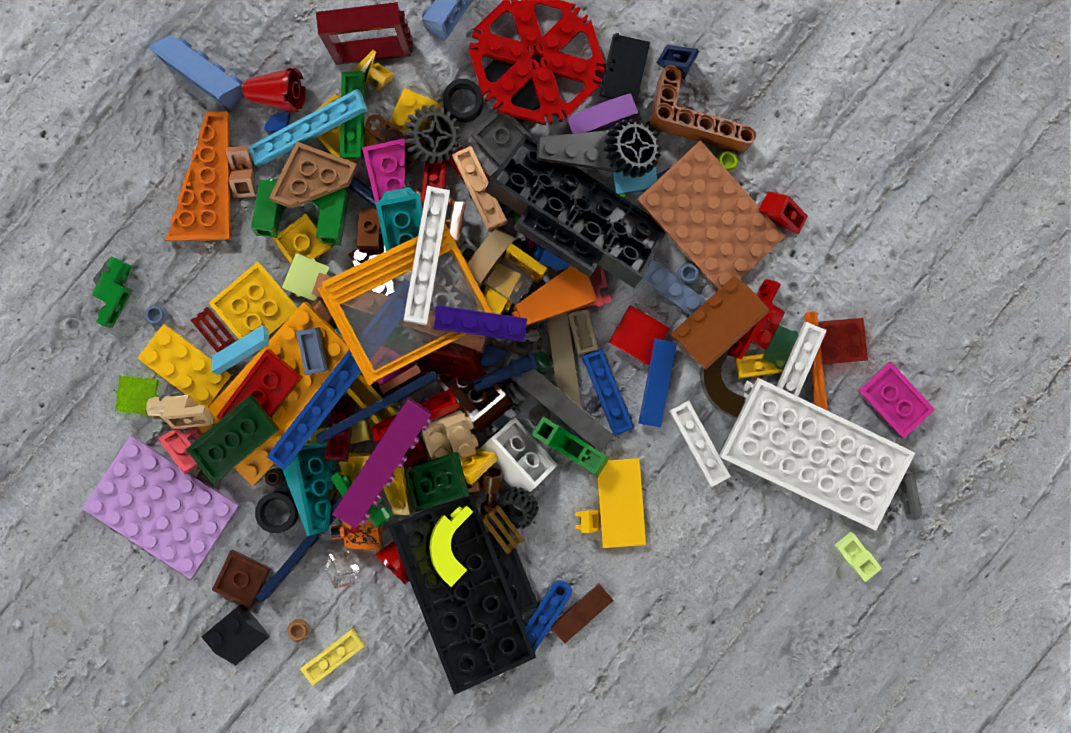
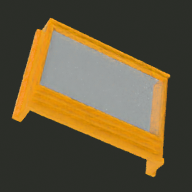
M445 223L427 325L403 321L418 236L321 282L322 286L317 288L368 386L377 382L378 379L467 335L433 329L436 305L493 313Z

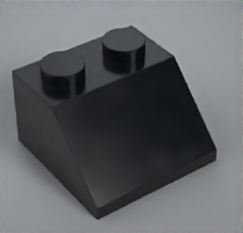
M241 604L201 637L216 655L236 666L267 640L270 635L247 607Z

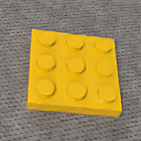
M258 261L209 302V305L238 339H241L262 325L268 328L270 338L298 309V306Z

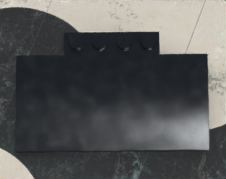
M525 134L490 179L485 192L522 215L514 226L515 230L590 278L597 265L635 288L650 265L665 232L649 214L579 168L537 161L538 142Z
M469 492L467 497L429 508L388 526L454 695L536 658L520 614L538 607V603L516 548H512L511 552L507 554L491 532L486 531L471 492ZM464 505H467L473 513L455 530L451 539L452 553L467 571L450 587L433 566L430 556V538L436 523L442 515L451 520L450 514L458 506L462 508ZM504 524V525H503L504 528H505V529L507 530V532L509 533V530H508V528H507V525ZM498 527L495 528L505 544L508 545L510 542Z

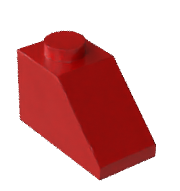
M770 191L766 194L759 208V211L767 215L773 223L798 235L808 217L790 196Z

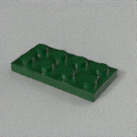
M250 395L186 450L212 484H214L280 429L257 399Z

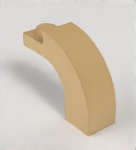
M501 227L496 228L484 240L467 264L479 288L482 287L499 261L505 257L511 243L514 244L517 238ZM461 276L455 288L473 299L474 297L463 276Z

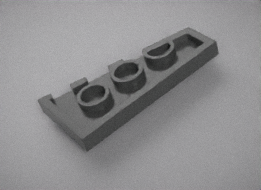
M608 131L542 136L538 139L537 161L616 172L617 169L616 166L610 167L611 159H605L609 154L604 151V147L607 146L604 141L608 137ZM623 135L621 136L620 143H623Z

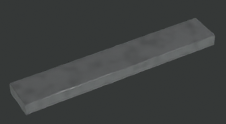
M514 352L504 366L508 365L511 359L516 360L521 357ZM531 369L521 374L519 378L511 377L598 451L602 452L615 436L536 370Z

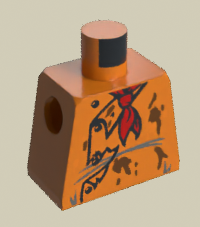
M367 519L364 525L359 523L356 529L343 521V525L331 527L332 539L344 538L345 548L380 550L384 547L382 526L375 528L369 519Z

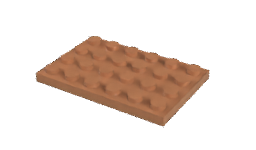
M701 140L636 199L717 291L733 276L740 280L785 237L772 220L759 211L760 207Z

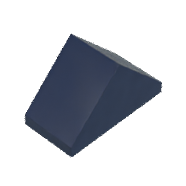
M666 45L656 63L663 68L669 65L678 67L681 71V78L685 80L700 51L696 48Z

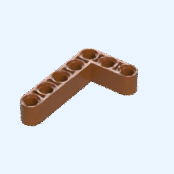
M673 65L664 68L657 81L650 116V124L654 129L698 142L701 140L702 143L740 153L745 152L752 145L757 137L756 131L752 127L676 106L681 82V71Z

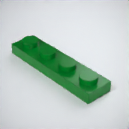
M363 71L342 72L341 97L358 89L361 91L365 102V73ZM364 113L341 124L340 158L345 160L364 159L362 149L364 147Z

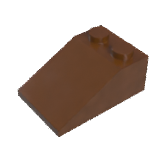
M468 353L442 374L437 382L445 391L450 388L452 389L461 411L466 413V417H470L476 429L482 432L512 407L513 404L497 384L479 393L476 392L471 380H475L487 373L472 355Z

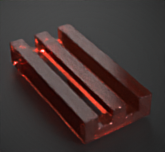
M209 307L204 308L203 312L198 313L197 317L190 320L217 353L236 340ZM206 315H209L229 340L225 341L207 320ZM200 320H202V322L207 326V328H208V329L212 332V334L217 338V340L221 343V346H219V345L216 343V341L211 337V335H210V334L206 331V329L201 325V323L199 322Z

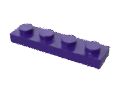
M436 305L433 329L523 342L525 340L527 318Z

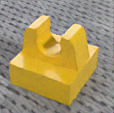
M375 63L372 64L366 83L372 84L375 79L378 82L376 90L379 91L384 89L389 82H392L395 74L381 64Z
M590 509L575 513V516L581 517V524L575 525V529L581 530V533L599 532V510Z

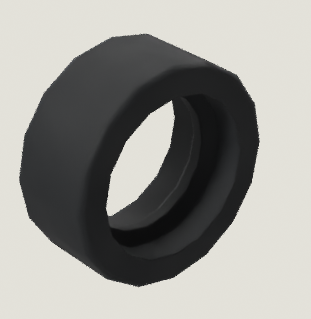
M457 79L446 86L443 92V105L446 112H451V119L456 118L457 122L467 123L475 120L480 115L484 100L479 86L469 79ZM460 89L470 90L476 98L474 108L465 113L456 111L451 105L453 93Z
M275 491L264 495L258 501L255 508V518L258 525L269 533L279 534L289 530L296 524L299 517L292 495L284 491ZM275 499L286 502L290 509L288 520L281 525L270 523L265 516L267 504Z

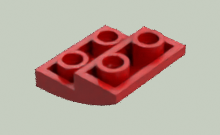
M629 305L608 343L642 363L649 365L654 338L663 340L669 327Z

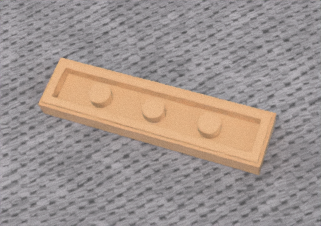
M472 146L452 154L487 231L489 232L507 224V219L497 199L485 192L489 182Z

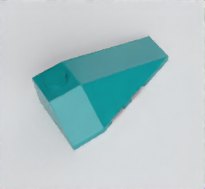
M327 442L304 445L290 465L283 470L307 536L329 531L331 511L329 496L330 490L333 487L330 477L335 462L325 460Z

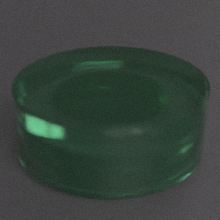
M540 351L533 356L538 366L537 372L546 374L553 368L552 359L547 353Z

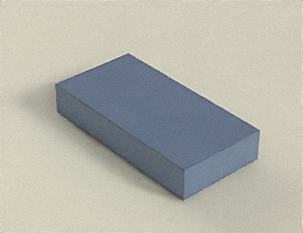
M320 327L296 331L305 375L329 371Z

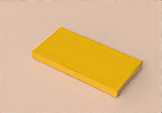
M640 459L608 460L599 477L597 476L602 547L646 545Z

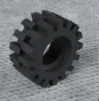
M516 487L508 488L496 504V506L501 507L516 529H519L520 526L522 529L526 526L528 527L539 510V507H537L538 502L533 501L535 497L533 495L529 496L530 492L527 490L523 492L521 487L518 490Z

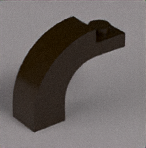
M729 348L706 370L702 367L700 368V381L708 401L720 412L732 418H737L746 398L729 390L722 380V365L730 350Z

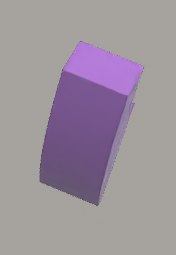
M630 93L585 109L568 117L567 120L573 134L604 131L620 123L622 120L638 115L639 112Z

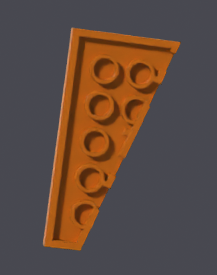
M228 111L205 113L198 135V144L196 150H193L191 157L193 159L190 168L187 169L178 197V205L175 214L172 215L170 221L172 224L169 233L166 234L165 241L231 240V186L229 183L231 168L226 155V149L230 147V113Z

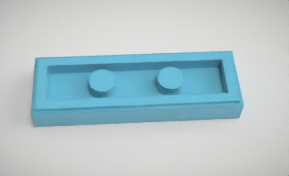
M262 325L213 355L212 372L219 375L269 344L268 328Z

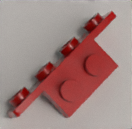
M768 279L763 281L756 295L769 308L770 312L731 346L727 354L728 356L741 360L750 343L760 349H767L785 314L783 310L772 303L781 286L778 281Z

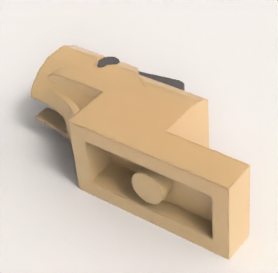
M183 392L152 397L148 399L146 406L147 414L152 416V420H165L172 429L213 425L215 419L205 405H197L190 395H184Z

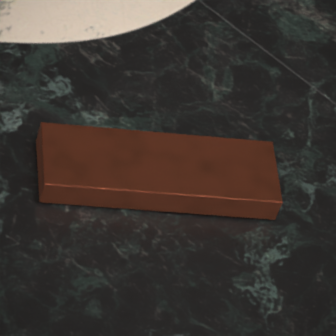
M598 583L557 619L551 626V629L565 644L614 600Z

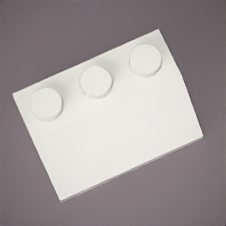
M515 417L479 449L496 453L498 460L492 466L503 471V478L511 487H516L517 490L521 487L523 492L526 490L531 492L558 465Z

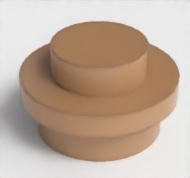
M295 619L289 624L287 632L292 640L302 641L309 635L310 627L305 620Z

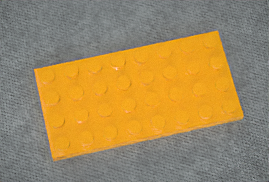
M308 302L301 304L268 341L269 344L254 356L208 407V410L215 417L213 425L198 427L200 429L199 432L203 435L220 421L216 416L266 349L272 350L303 376L271 418L280 430L235 467L252 486L256 485L265 476L267 471L275 465L266 456L349 350L344 338ZM320 327L329 371L305 375L296 331Z

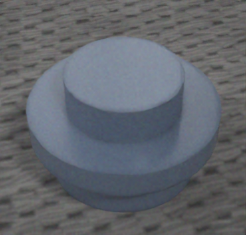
M685 263L678 269V279L684 284H693L699 277V270L694 264Z
M151 305L145 313L146 321L153 326L163 325L168 317L167 310L161 305Z

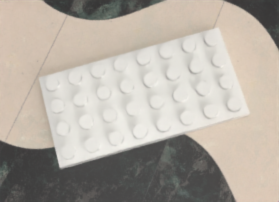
M757 378L719 456L871 529L877 530L915 452Z

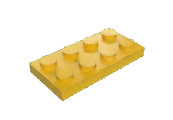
M166 324L160 327L138 356L141 362L185 395H190L197 404L205 405L207 409L234 376L228 370L219 375L213 373L212 358Z

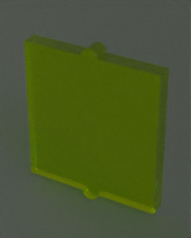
M120 375L118 391L115 392L117 395L115 410L147 414L146 406L148 399L158 397V380Z

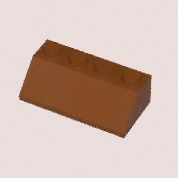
M733 276L670 335L684 353L706 370L769 313L770 310L745 283Z

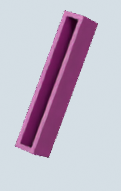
M407 398L332 515L355 529L359 523L364 525L371 514L368 512L372 504L376 506L383 496L380 491L384 485L389 487L395 477L392 474L396 467L401 468L407 459L405 453L409 448L413 450L420 439L417 437L421 429L425 431L431 423L432 419L429 418L431 415L430 410L411 398Z

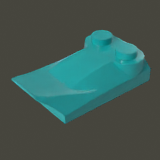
M410 187L384 192L383 197L376 202L385 251H388L418 236L423 209L420 195L415 193Z

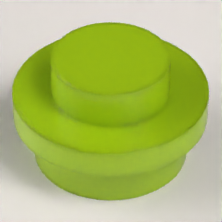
M724 151L717 157V160L728 172H732L737 167L738 159L733 152Z

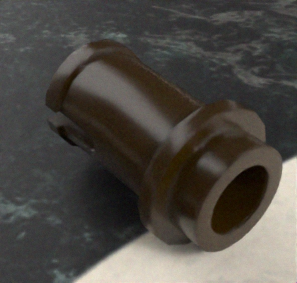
M271 469L265 474L266 483L273 487L278 486L286 479L283 470Z

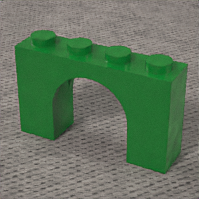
M260 179L251 223V229L256 236L277 238L281 216L287 207L275 203L269 198L278 181L277 179ZM340 189L309 201L320 209L316 231L319 243L341 246L349 202L346 189Z

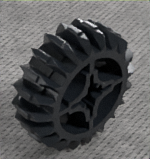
M633 118L628 121L622 120L608 131V137L604 141L607 144L604 147V151L609 154L605 159H611L610 167L616 166V173L623 171V177L628 175L631 178L643 177L646 173H650L658 164L657 160L661 156L658 151L661 149V146L656 143L660 138H654L655 131L648 130L649 124L643 126L642 120L635 122ZM625 134L624 143H620L621 136ZM643 153L644 160L640 163L641 154Z

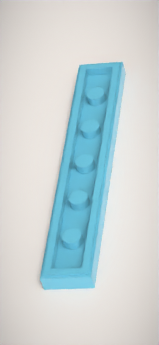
M356 89L250 145L249 149L255 166L261 167L293 150L296 142L305 144L368 111L361 91Z

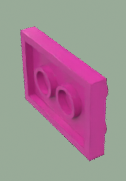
M892 362L885 364L857 390L901 439L908 436L935 411V408Z

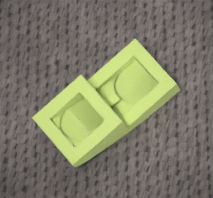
M849 532L834 545L864 582L868 581L882 569L872 554L864 548L852 532Z

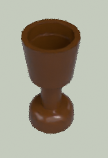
M489 468L482 474V488L487 493L486 501L482 502L480 506V512L483 515H486L496 507L495 494L500 491L503 471L500 469Z

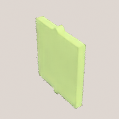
M296 253L282 288L295 293L297 297L303 296L314 301L317 299V296L313 295L312 291L318 274L327 275L329 266L315 261V258L309 259Z

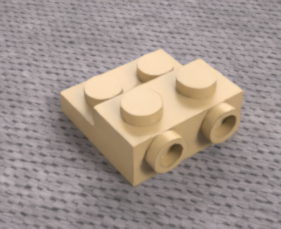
M461 410L432 421L425 431L421 429L430 460L454 452H458L460 460L476 454L475 447L479 445L475 435L470 432V430L474 429L469 416L465 417Z

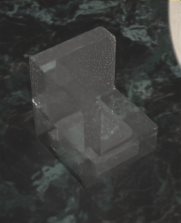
M345 551L329 555L326 572L336 589L354 585L359 568L351 553Z

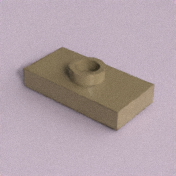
M589 308L568 312L577 354L599 350Z

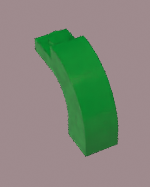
M542 417L532 433V436L598 477L610 459L545 417Z

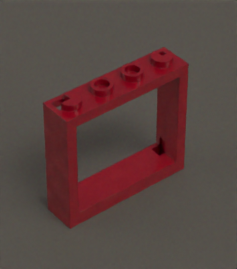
M398 2L316 11L318 35L336 65L361 62L372 50L376 51L374 61L411 56L410 49L414 48L413 37L410 27H408V21L405 18V12L400 11ZM395 28L397 36L341 42L337 35Z

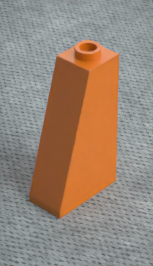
M570 266L519 302L513 308L512 316L527 318V327L591 305L597 301L589 277Z

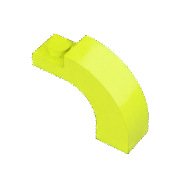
M464 505L462 508L458 506L450 514L451 520L442 515L436 523L430 538V556L433 566L450 587L467 571L457 561L451 550V539L455 530L473 513L467 505Z

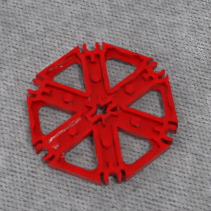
M503 0L474 28L472 38L478 40V43L470 42L468 52L482 98L487 94L485 97L486 103L490 99L496 100L493 110L498 109L497 113L545 126V117H547V123L552 125V116H557L559 122H562L565 116L566 121L599 88L602 78L597 77L595 73L603 74L605 63L591 19L586 23L588 19L587 14L583 18L577 16L580 12V7L575 8L576 4L562 0H511V3L509 0ZM539 4L559 9L563 13V17L543 37L534 11V7ZM510 12L520 41L493 34L489 28L503 13ZM582 32L587 36L592 57L590 59H583L561 53L560 51ZM534 50L538 57H542L540 59V64H538L536 60H532L534 57ZM485 56L514 65L496 82H489L486 78L481 59ZM554 75L584 83L585 87L571 102L566 103L560 97ZM531 80L540 106L536 111L515 106L511 102V99Z

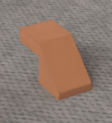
M249 146L228 147L226 155L231 168L229 183L234 198L256 196L254 164Z

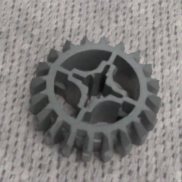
M427 105L422 106V111L419 108L415 109V115L410 114L408 116L411 122H405L404 124L409 128V130L403 131V135H408L409 138L404 140L405 144H411L407 149L408 152L415 150L413 157H420V162L422 163L428 161V164H434L436 160L437 164H440L442 159L449 160V154L456 153L452 147H459L455 139L461 138V135L456 134L460 127H454L453 125L457 119H449L451 112L447 111L444 113V107L437 109L436 105H430V108ZM428 117L425 129L418 130L421 121ZM439 121H440V122L442 123V125L444 126L445 131H442V130L440 129V127H439ZM432 131V133L434 132L435 135H440V136H437V137H435V138H432V137H430L429 135H426V134H424V133H429V132ZM418 138L424 140L427 150L421 146ZM446 139L444 146L436 152L439 141Z

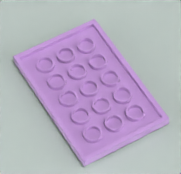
M130 436L82 509L181 574L192 579L239 509L240 504L200 478H195L189 473L184 475L174 461L135 436Z

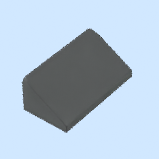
M905 474L900 483L905 515L909 519L917 520L922 516L915 474Z

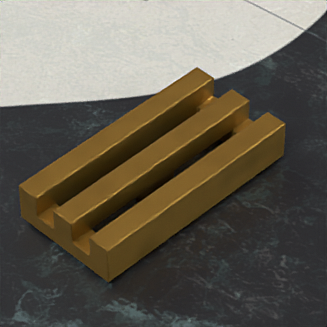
M497 505L481 518L482 522L507 554L511 552L512 548H516L519 542L522 543L524 541V538L500 506ZM495 513H498L500 515V517L509 527L511 532L514 534V536L516 537L514 540L507 532V530L504 528V526L501 524L499 519L496 517ZM489 518H492V520L495 522V524L498 526V528L510 542L508 545L505 544V542L502 540V538L490 524V522L488 521Z

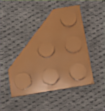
M296 142L269 198L271 201L288 208L297 207L348 187L358 168L357 164Z

